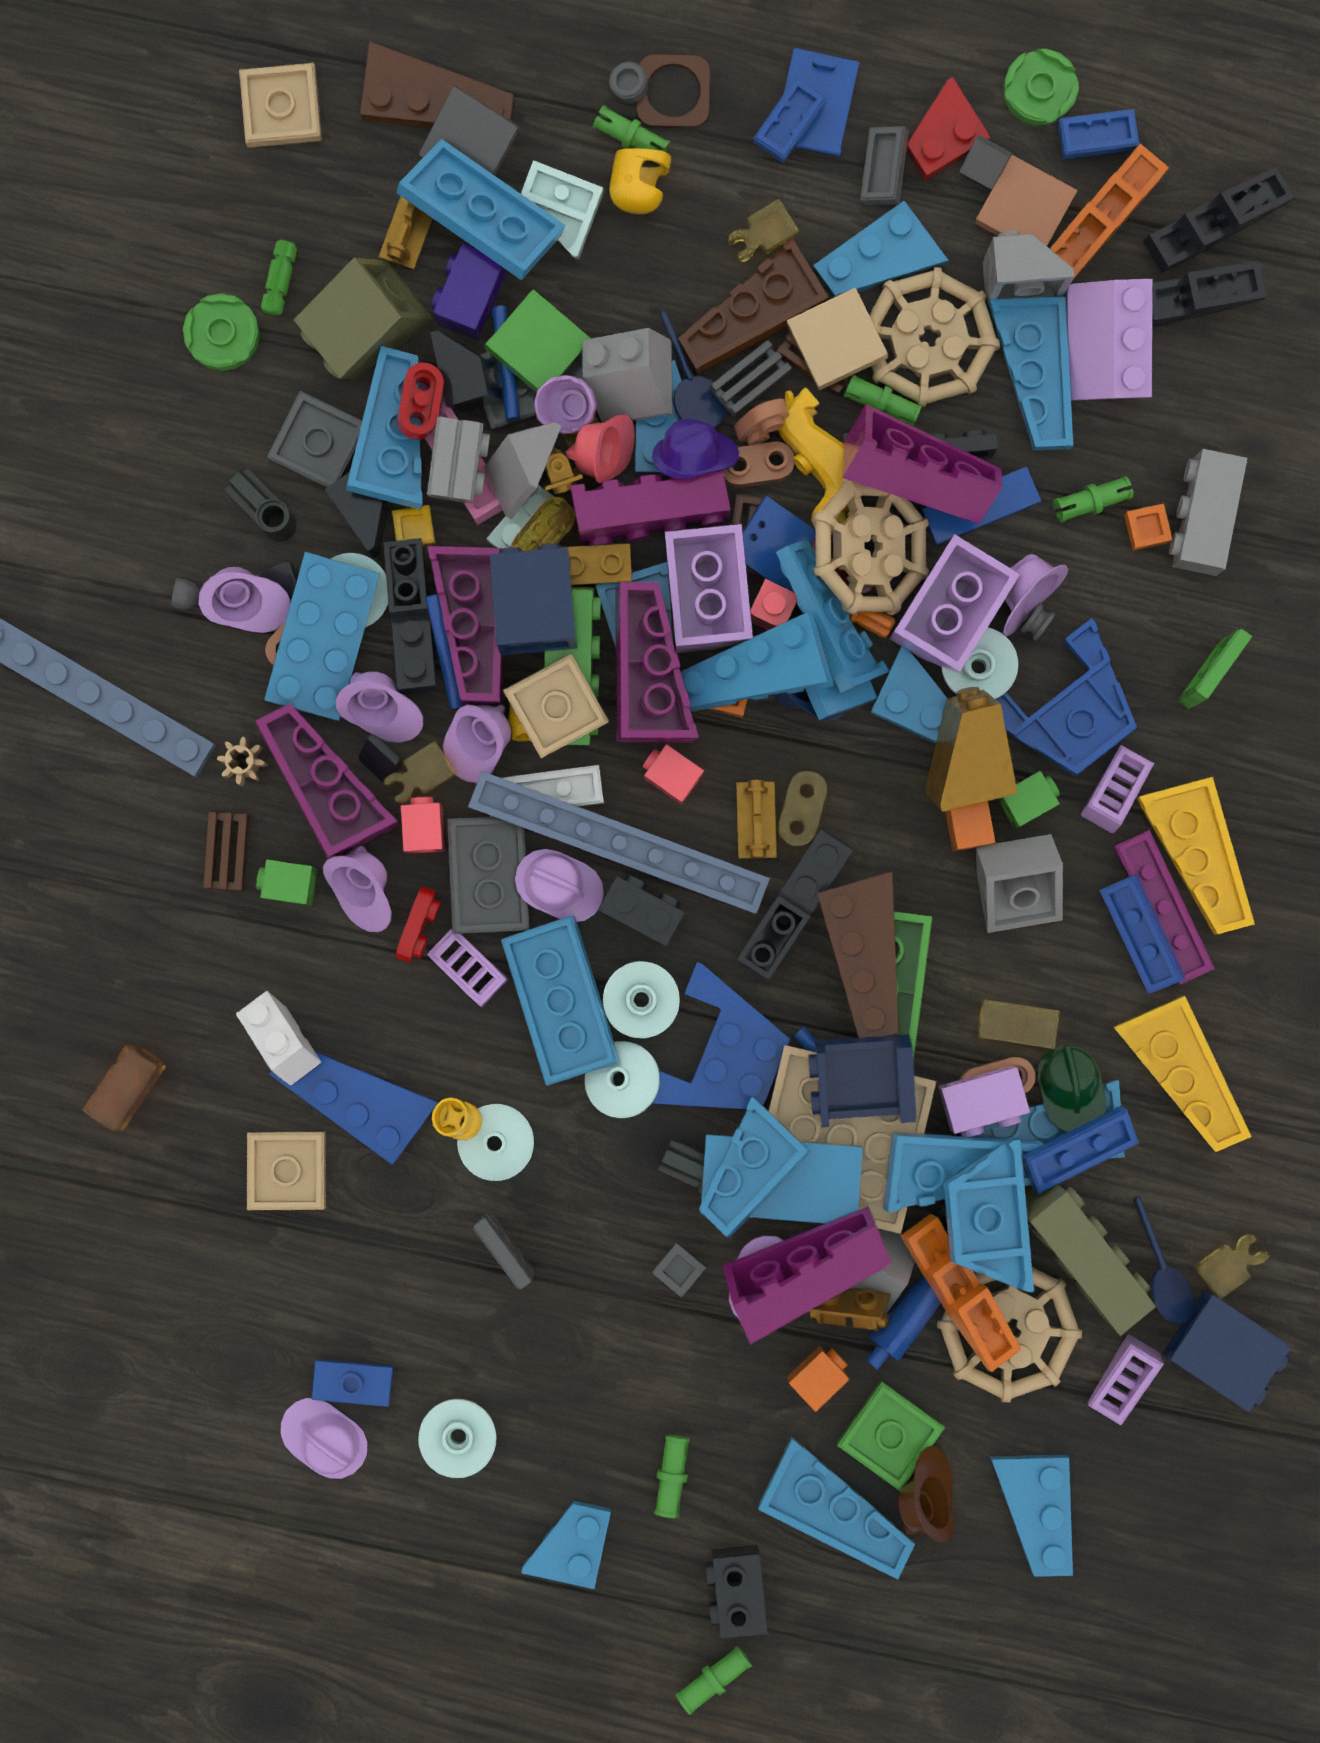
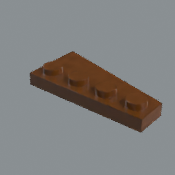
M369 41L360 115L362 120L432 128L453 86H458L512 121L514 95Z
M791 237L782 245V250L771 260L769 258L765 260L752 277L743 285L741 283L729 292V297L718 307L711 308L683 333L678 340L685 356L698 375L787 327L788 319L828 301L829 297Z
M893 872L817 893L858 1037L890 1036L899 1033Z

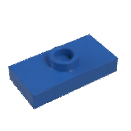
M795 77L753 138V143L784 164L825 105L827 97L798 77Z
M1134 109L1060 118L1058 121L1063 160L1134 151L1139 146Z
M316 1359L311 1400L389 1407L394 1366Z

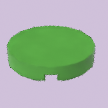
M1037 49L1036 52H1026L1018 56L1008 69L1003 84L1004 101L1010 112L1020 121L1034 126L1051 125L1059 121L1060 118H1064L1074 106L1079 91V81L1077 82L1075 75L1076 70L1072 63L1059 52L1049 49Z
M223 293L209 295L201 299L200 303L191 308L187 313L183 326L184 341L194 359L206 368L218 371L236 369L248 362L257 350L260 338L258 320L250 307L239 298Z

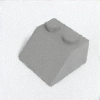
M1005 231L998 234L997 237H993L982 262L987 306H989L990 299L1063 297L1074 278V269L1034 235H1021L1019 231Z
M650 328L582 340L583 379L594 391L597 403L596 410L602 423L620 414H626L632 421L672 415L670 339Z
M1051 834L976 847L977 880L987 933L1063 920V863Z

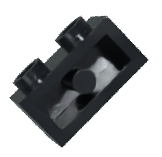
M629 874L626 875L624 880L616 876L599 908V912L667 948L685 912L679 910L681 902L663 892L660 893L658 898L645 891L647 884Z
M758 1545L712 1549L713 1562H705L708 1587L716 1586L717 1601L709 1602L711 1625L720 1627L721 1638L768 1634Z

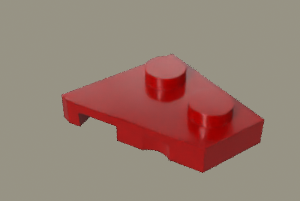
M953 77L947 80L907 143V153L924 180L929 179L966 157L978 135L990 140L988 132Z

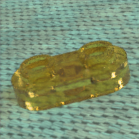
M554 497L545 501L516 535L511 547L520 548L522 551L538 550V547L541 545L558 544L574 524L576 517L574 509L561 497Z
M800 772L789 783L778 824V832L781 839L790 846L800 847L808 844L817 832L826 798L827 786L824 779L816 772ZM807 784L813 788L814 794L812 797L804 798L800 794V787ZM793 821H800L804 825L802 834L795 835L791 832L790 824Z

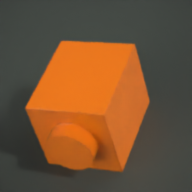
M988 801L945 811L953 852L996 843Z
M819 1345L787 1376V1380L792 1388L817 1412L849 1380L847 1373L844 1371L848 1364L833 1348L826 1352Z

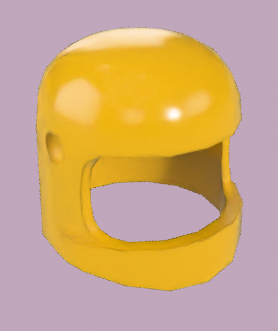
M652 149L618 150L615 153L609 188L610 197L614 205L622 211L638 215L651 213L657 209L662 202L663 193L655 185L660 176L669 173L671 156L664 151ZM649 160L661 166L648 168L642 167V164Z

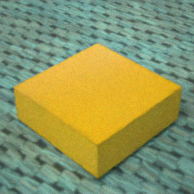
M429 505L422 506L421 510L406 508L392 511L396 541L421 538L423 547L436 545Z

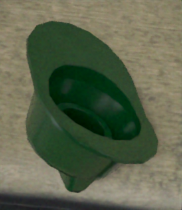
M1065 1045L1049 1050L1042 1057L1038 1065V1081L1049 1120L1057 1128L1070 1132L1105 1113L1106 1096L1099 1067L1092 1055L1079 1047Z

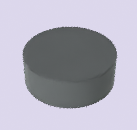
M624 62L616 66L610 74V88L618 101L631 104L639 101L646 94L648 80L640 65L634 62Z

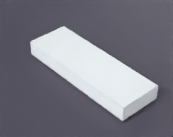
M599 765L502 778L577 807L604 804Z

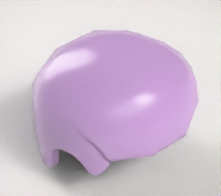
M564 375L548 379L537 390L534 408L537 419L542 425L556 422L562 425L559 434H575L579 432L582 426L591 424L594 420L597 403L593 389L581 378Z

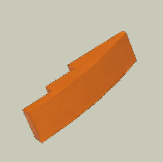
M1139 144L1119 170L1110 177L1091 202L1086 204L1050 248V250L1074 269L1073 280L1169 170L1167 165L1142 144Z
M929 1214L901 1235L902 1240L937 1298L987 1370L993 1372L1021 1350L988 1287L979 1283L973 1270L950 1261L948 1235L937 1216Z

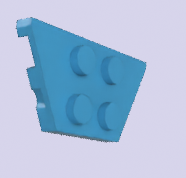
M1009 1139L944 1182L950 1261L1023 1291L1034 1292L1020 1139Z

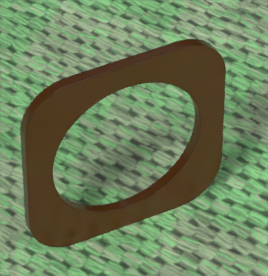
M652 54L640 61L639 65L643 68L648 81L660 68L678 65L690 70L696 76L701 91L696 106L687 114L678 117H669L658 113L650 105L647 94H645L642 99L637 101V115L643 124L650 127L695 128L706 122L709 116L710 67L705 59L697 55Z

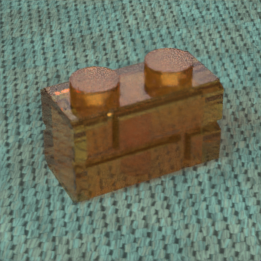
M136 1044L125 1045L117 1057L118 1063L111 1066L82 1109L84 1113L114 1132L123 1130L167 1066Z

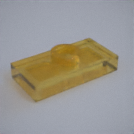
M982 999L977 1037L1055 1049L1060 1011Z

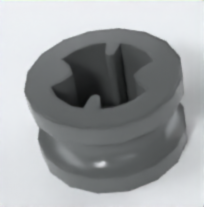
M1039 603L1020 631L1022 633L1030 632L1032 640L1036 642L1056 613L1053 611L1045 612L1044 605Z

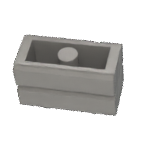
M437 417L427 490L428 497L473 504L474 495L482 496L485 473L478 472L479 457H487L490 434L483 433L482 423Z

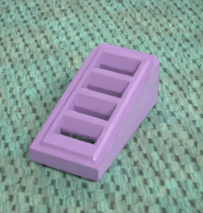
M1120 745L1085 805L1081 816L1108 832L1114 833L1123 823L1154 763ZM1120 762L1139 772L1138 776L1135 777L1119 768ZM1114 776L1130 785V790L1111 780V778ZM1107 790L1123 799V802L1120 803L1104 794V791Z
M452 928L427 954L480 1007H483L509 980L462 934H452ZM456 940L461 946L445 961L441 955ZM467 951L471 957L456 971L452 966ZM478 961L482 967L467 982L463 976ZM489 972L493 978L478 992L474 986Z
M1128 1334L1090 1397L1088 1406L1122 1425L1164 1365L1161 1354ZM1134 1355L1144 1361V1366L1131 1359ZM1126 1367L1138 1375L1136 1380L1123 1373V1369ZM1118 1381L1130 1389L1129 1392L1126 1393L1113 1385L1114 1382ZM1108 1393L1122 1402L1121 1406L1118 1407L1104 1398L1105 1395Z

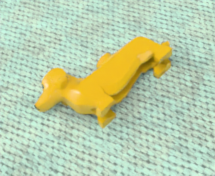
M805 387L797 397H794L790 390L785 392V403L789 416L784 420L785 425L777 430L783 441L795 454L792 460L799 471L805 476L812 473L824 488L825 495L811 514V519H813L814 514L820 512L842 487L844 480L842 478L844 444L814 424L813 417L817 415L815 408L819 406V402ZM847 505L835 518L836 522H844L847 519L845 516L849 511Z

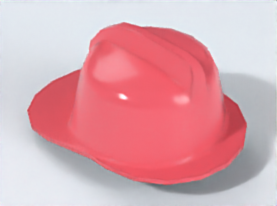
M620 414L603 423L582 426L575 443L566 451V457L575 460L576 468L580 473L596 478L597 483L600 485L602 481H609L619 475L627 467L631 459L635 443V430L631 418L626 414Z

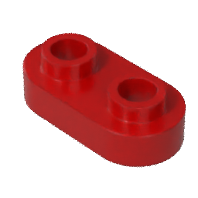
M414 364L407 371L403 381L397 425L406 437L414 440L427 438L433 432L439 414L444 380L439 369L432 364ZM416 383H424L428 390L422 391L418 389ZM410 418H418L422 425H413L410 422Z
M423 886L420 888L399 941L395 958L411 963L414 957L419 959L422 957L428 941V937L423 936L428 921L434 923L441 906V901L436 900L437 891Z

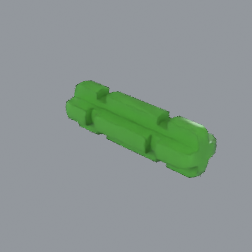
M278 240L275 244L273 252L275 259L271 261L265 286L267 294L263 295L261 303L263 312L279 316L283 312L285 303L283 297L287 295L293 269L290 263L295 261L297 252L294 243Z

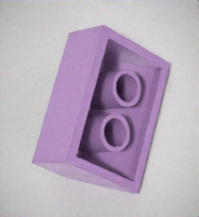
M1152 279L1109 280L1070 284L1067 288V332L1071 400L1152 397Z
M742 524L665 532L676 652L713 650L745 642L753 638Z
M954 534L894 630L890 640L908 648L911 653L921 659L960 673L1020 574Z

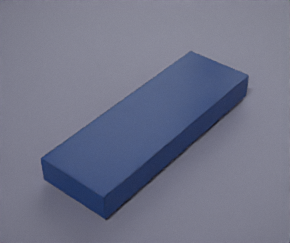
M1024 467L1002 476L1003 487L980 523L967 519L963 520L931 507L922 509L921 514L923 518L927 517L929 526L927 528L935 547L950 541L954 534L958 537L1040 504L1041 499L1028 468Z
M1137 873L1099 890L1147 993H1153L1186 978Z
M1119 1106L1022 1155V1161L1033 1190L1040 1194L1127 1150L1139 1142L1127 1109Z

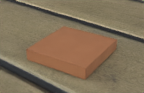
M1011 155L974 224L996 236L1005 231H1019L1021 235L1032 234L1047 246L1078 190Z

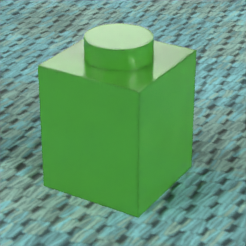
M1039 771L1016 784L1018 794L996 799L1013 829H1016L1059 805L1060 803L1056 797L1060 793L1049 775L1044 777L1042 772Z
M266 860L265 868L260 867L257 876L256 887L257 890H261L260 898L312 906L318 868Z

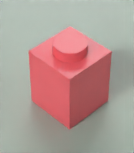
M765 579L750 609L751 623L768 631L789 621L797 605L795 593Z
M667 744L661 752L655 748L642 766L648 770L644 775V779L680 805L683 804L704 773V770Z
M433 797L410 798V805H401L403 851L407 854L445 852L443 806L440 803H433Z

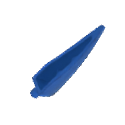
M924 1275L887 1312L889 1313L887 1329L881 1328L879 1332L872 1330L867 1336L877 1345L866 1359L875 1369L878 1370L889 1355L898 1362L941 1304Z

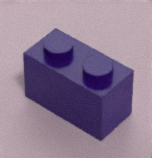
M462 244L458 255L453 253L448 261L445 271L448 279L443 289L438 288L431 303V309L434 310V317L438 325L479 341L507 270L479 250Z

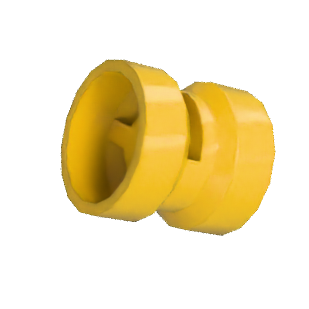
M446 1098L435 1106L432 1122L434 1128L440 1134L466 1141L475 1137L480 1131L482 1116L479 1109L473 1104L463 1102L457 1098Z

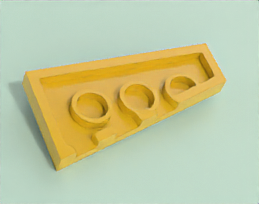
M1213 777L1137 797L1138 803L1213 934H1221L1254 925Z
M1184 995L1113 1026L1215 1152L1251 1137Z

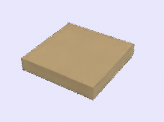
M314 63L239 70L245 142L248 148L322 141L317 77Z
M856 287L787 320L788 328L819 391L888 358V353Z
M572 653L503 690L540 758L549 755L609 722Z
M326 1131L247 1133V1210L326 1209Z

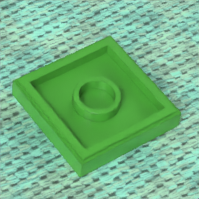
M533 289L489 339L484 349L537 393V390L548 379L554 376H562L582 353V340L591 338Z
M1237 629L1220 640L1178 698L1180 699L1178 702L1190 709L1207 700L1252 636L1243 629Z
M880 1380L836 1444L900 1491L914 1473L920 1453L926 1447L933 1446L945 1427Z

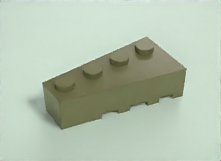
M1057 1184L1039 1194L1033 1190L1031 1185L1025 1186L1029 1229L1049 1251L1055 1253L1052 1257L1072 1280L1075 1279L1077 1281L1075 1285L1103 1320L1118 1335H1123L1156 1307L1147 1295L1151 1292L1150 1286L1137 1272L1131 1275L1125 1267L1130 1262L1116 1244L1110 1247L1103 1237L1108 1234L1107 1231L1093 1215L1089 1218L1085 1216L1081 1210L1085 1203L1071 1187L1064 1190Z

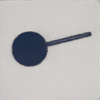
M663 310L660 312V317L686 376V379L681 381L674 391L673 404L675 412L680 420L696 419L716 427L725 417L726 408L711 392L710 386L714 383L712 380L702 376H693L669 316Z
M1140 1197L1134 1198L1135 1206L1160 1267L1154 1272L1151 1279L1153 1301L1158 1311L1166 1320L1174 1324L1185 1323L1192 1317L1194 1312L1192 1288L1179 1270L1167 1267Z

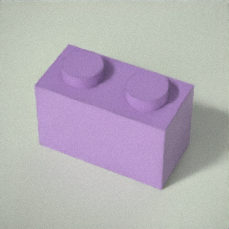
M1012 1065L937 1086L949 1129L954 1134L961 1133V1136L965 1137L975 1136L985 1132L983 1128L985 1125L998 1122L999 1127L1014 1125L1022 1122L1020 1115L1030 1113L1018 1068Z

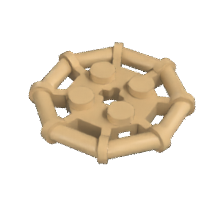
M934 267L933 271L897 281L889 279L883 284V291L869 316L880 338L890 341L895 359L886 364V360L872 365L874 373L872 379L876 384L881 382L917 402V404L922 405V407H926L927 403L963 393L971 395L977 390L976 384L994 352L1000 349V340L996 338L985 301L987 295L983 290L978 292L943 273L942 268ZM930 287L929 298L908 303L902 296ZM939 288L966 302V304L957 309L949 301L940 300L938 298ZM892 303H894L900 314L892 328L880 326ZM971 311H973L980 338L969 337L964 317ZM930 329L932 333L938 334L939 338L935 340L934 347H929L927 342H920L919 337L924 335V330ZM965 350H978L966 373L963 372L958 363ZM900 367L904 370L909 369L913 371L915 376L920 378L919 386L894 373V371ZM950 373L955 379L954 381L928 388L930 378Z
M844 479L842 487L820 512L814 514L812 522L816 525V566L812 569L815 576H820L842 603L843 611L849 614L860 611L886 612L889 615H893L901 610V604L920 581L927 579L930 570L926 568V527L929 526L927 517L923 518L910 500ZM861 496H879L876 507H864ZM891 504L896 507L907 521V524L903 525L898 516L890 513ZM847 505L849 508V512L845 515L848 516L844 522H836L835 518ZM831 533L833 534V558H832V559H831ZM910 533L911 562L905 559V535ZM870 538L875 546L872 556L870 551L864 548V543L870 541ZM837 567L839 570L844 569L850 576L846 577L849 581L848 586L835 571ZM903 571L907 575L892 591L890 581ZM863 586H875L879 597L862 596Z
M1032 1267L1033 1285L1043 1289L1036 1298L1008 1284L1006 1287L1001 1288L1000 1291L991 1293L1006 1322L1009 1323L1011 1318L1016 1319V1327L1019 1329L1018 1334L1014 1335L1021 1350L999 1366L1002 1368L1001 1381L974 1368L981 1360L975 1352L968 1358L966 1357L957 1331L959 1329L947 1311H945L942 1319L937 1320V1328L941 1329L955 1370L953 1375L956 1379H963L1001 1398V1402L1010 1403L1012 1398L1050 1385L1056 1387L1061 1382L1059 1378L1077 1340L1082 1338V1330L1078 1328L1065 1290L1066 1282L1062 1278L1056 1279ZM973 1271L982 1285L995 1281L993 1278ZM1050 1299L1054 1302L1062 1327L1049 1325L1043 1305ZM1050 1336L1061 1337L1047 1366L1040 1356ZM1034 1363L1041 1370L1039 1373L1011 1382L1012 1370L1025 1368L1029 1364Z

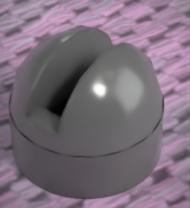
M177 577L171 607L190 609L197 605L199 601V589L192 581Z

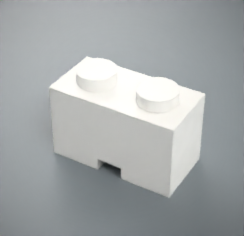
M268 991L236 1013L271 1071L290 1086L322 1063L308 1040L300 1032L299 1026L286 1006Z

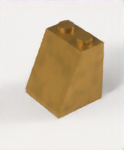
M968 687L958 690L956 692L957 696L946 699L926 783L927 795L941 812L1018 794L1001 704L985 690H980L979 687Z

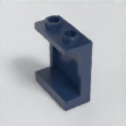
M545 544L539 546L538 550L522 551L520 548L510 547L501 549L499 554H490L496 645L500 655L578 649L570 571L571 559L568 547L561 548L558 544Z
M909 1034L815 1041L816 1054L808 1055L810 1078H817L818 1091L811 1092L812 1115H820L821 1127H829L830 1119L899 1115L901 1123L917 1122L913 1047Z
M1203 1289L1194 1303L1192 1317L1179 1326L1162 1354L1247 1412H1250L1253 1406H1259L1265 1399L1268 1392V1387L1266 1386L1274 1373L1279 1374L1285 1368L1289 1360L1287 1353L1291 1346Z

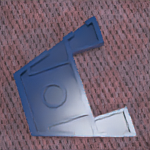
M1092 618L1064 640V644L1088 672L1030 717L1023 713L1007 692L996 699L1001 704L1006 734L1075 777L1137 728L1121 685L1117 682L1107 650L1103 647L1099 637L1096 622Z
M697 962L684 994L720 1008V1013L692 1082L689 1083L659 1070L660 1086L653 1103L746 1109L751 1097H754L760 1104L764 1105L778 1071L784 1045L788 1046L790 1038L708 968Z

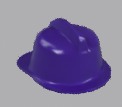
M684 419L673 423L666 431L664 439L659 441L653 448L652 461L655 467L662 474L677 479H689L707 473L722 471L733 467L739 459L737 445L729 437L716 432V429L709 423L696 419Z

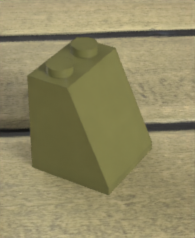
M354 257L294 319L302 330L300 335L303 340L312 348L317 349L325 359L323 361L325 368L339 379L359 378L376 365L381 346L396 349L433 320L429 312L388 261Z

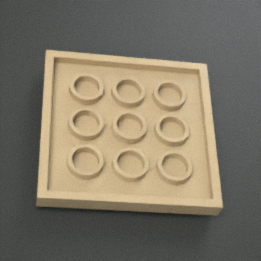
M784 1045L769 1112L799 1141L862 1146L858 1210L869 1206L877 1228L901 1234L907 1207H902L900 1211L889 1213L883 1209L892 1133L924 1134L936 1081L914 1076L917 1122L901 1123L899 1115L830 1119L829 1127H821L820 1115H812L811 1092L818 1091L817 1078H810L808 1055L816 1054V1052Z

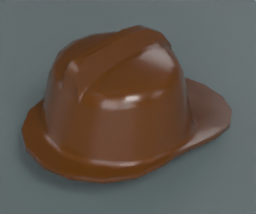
M936 1446L926 1447L920 1453L916 1462L915 1477L910 1479L900 1490L898 1507L906 1534H927L938 1543L947 1542L952 1536L954 1528L952 1473L948 1459L943 1451Z

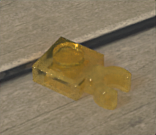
M777 199L749 216L746 223L750 229L733 231L728 237V244L731 246L738 241H743L747 244L748 247L738 253V260L745 262L753 256L755 248L761 246L765 254H768L786 243L791 237H796L799 230L780 199Z
M436 741L403 761L409 771L404 774L393 773L384 780V783L388 787L395 782H402L404 784L403 793L395 797L397 803H403L412 796L413 789L417 786L425 795L457 774Z
M1247 1234L1241 1237L1235 1251H1232L1229 1245H1222L1194 1266L1214 1295L1219 1299L1224 1298L1251 1278L1245 1267L1249 1264H1262L1269 1257L1268 1253L1263 1250L1254 1256L1249 1255V1245L1257 1240L1255 1235Z

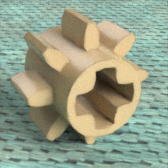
M245 737L241 738L240 745L234 746L229 742H225L228 751L225 756L217 757V760L225 763L227 767L221 775L229 778L236 774V783L240 786L244 785L245 778L248 777L259 781L260 779L257 775L259 767H266L268 763L259 760L258 754L263 750L262 746L255 745L248 749L249 741ZM239 754L247 757L246 763L248 767L246 769L237 766L239 761L236 757Z

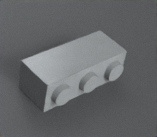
M1202 449L1194 459L1188 460L1184 472V481L1189 482L1186 496H1181L1176 517L1181 519L1179 533L1174 532L1169 547V554L1174 555L1172 567L1217 576L1226 569L1248 458Z

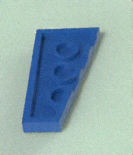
M316 1051L315 1053L322 1063L291 1086L271 1071L269 1075L392 1165L397 1161L439 1103V1101L422 1096L407 1088L341 1063Z

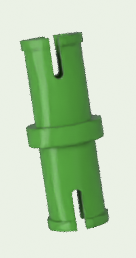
M605 105L599 111L600 117L597 116L593 124L594 129H598L622 142L621 147L625 149H660L666 152L670 145L669 140H665L641 127L642 122L637 119L630 121L608 109Z
M854 374L843 396L864 406L866 404L911 426L914 425L922 408L920 404H915L891 393L892 388L885 386L882 389L858 378Z
M1122 476L1119 479L1098 486L1092 483L1086 485L1083 491L1062 498H1056L1053 500L1054 509L1070 506L1069 509L1055 513L1056 517L1062 523L1089 512L1095 515L1101 513L1104 507L1125 500H1131L1134 496L1133 489L1117 492L1118 489L1130 486L1131 482L1127 476Z
M668 1434L665 1435L662 1468L657 1470L656 1478L660 1482L654 1514L667 1518H679L683 1483H687L688 1474L684 1473L690 1438Z
M738 1645L713 1666L710 1667L707 1664L701 1669L703 1674L675 1694L689 1715L715 1694L721 1696L726 1692L725 1686L745 1670L752 1667L751 1662Z

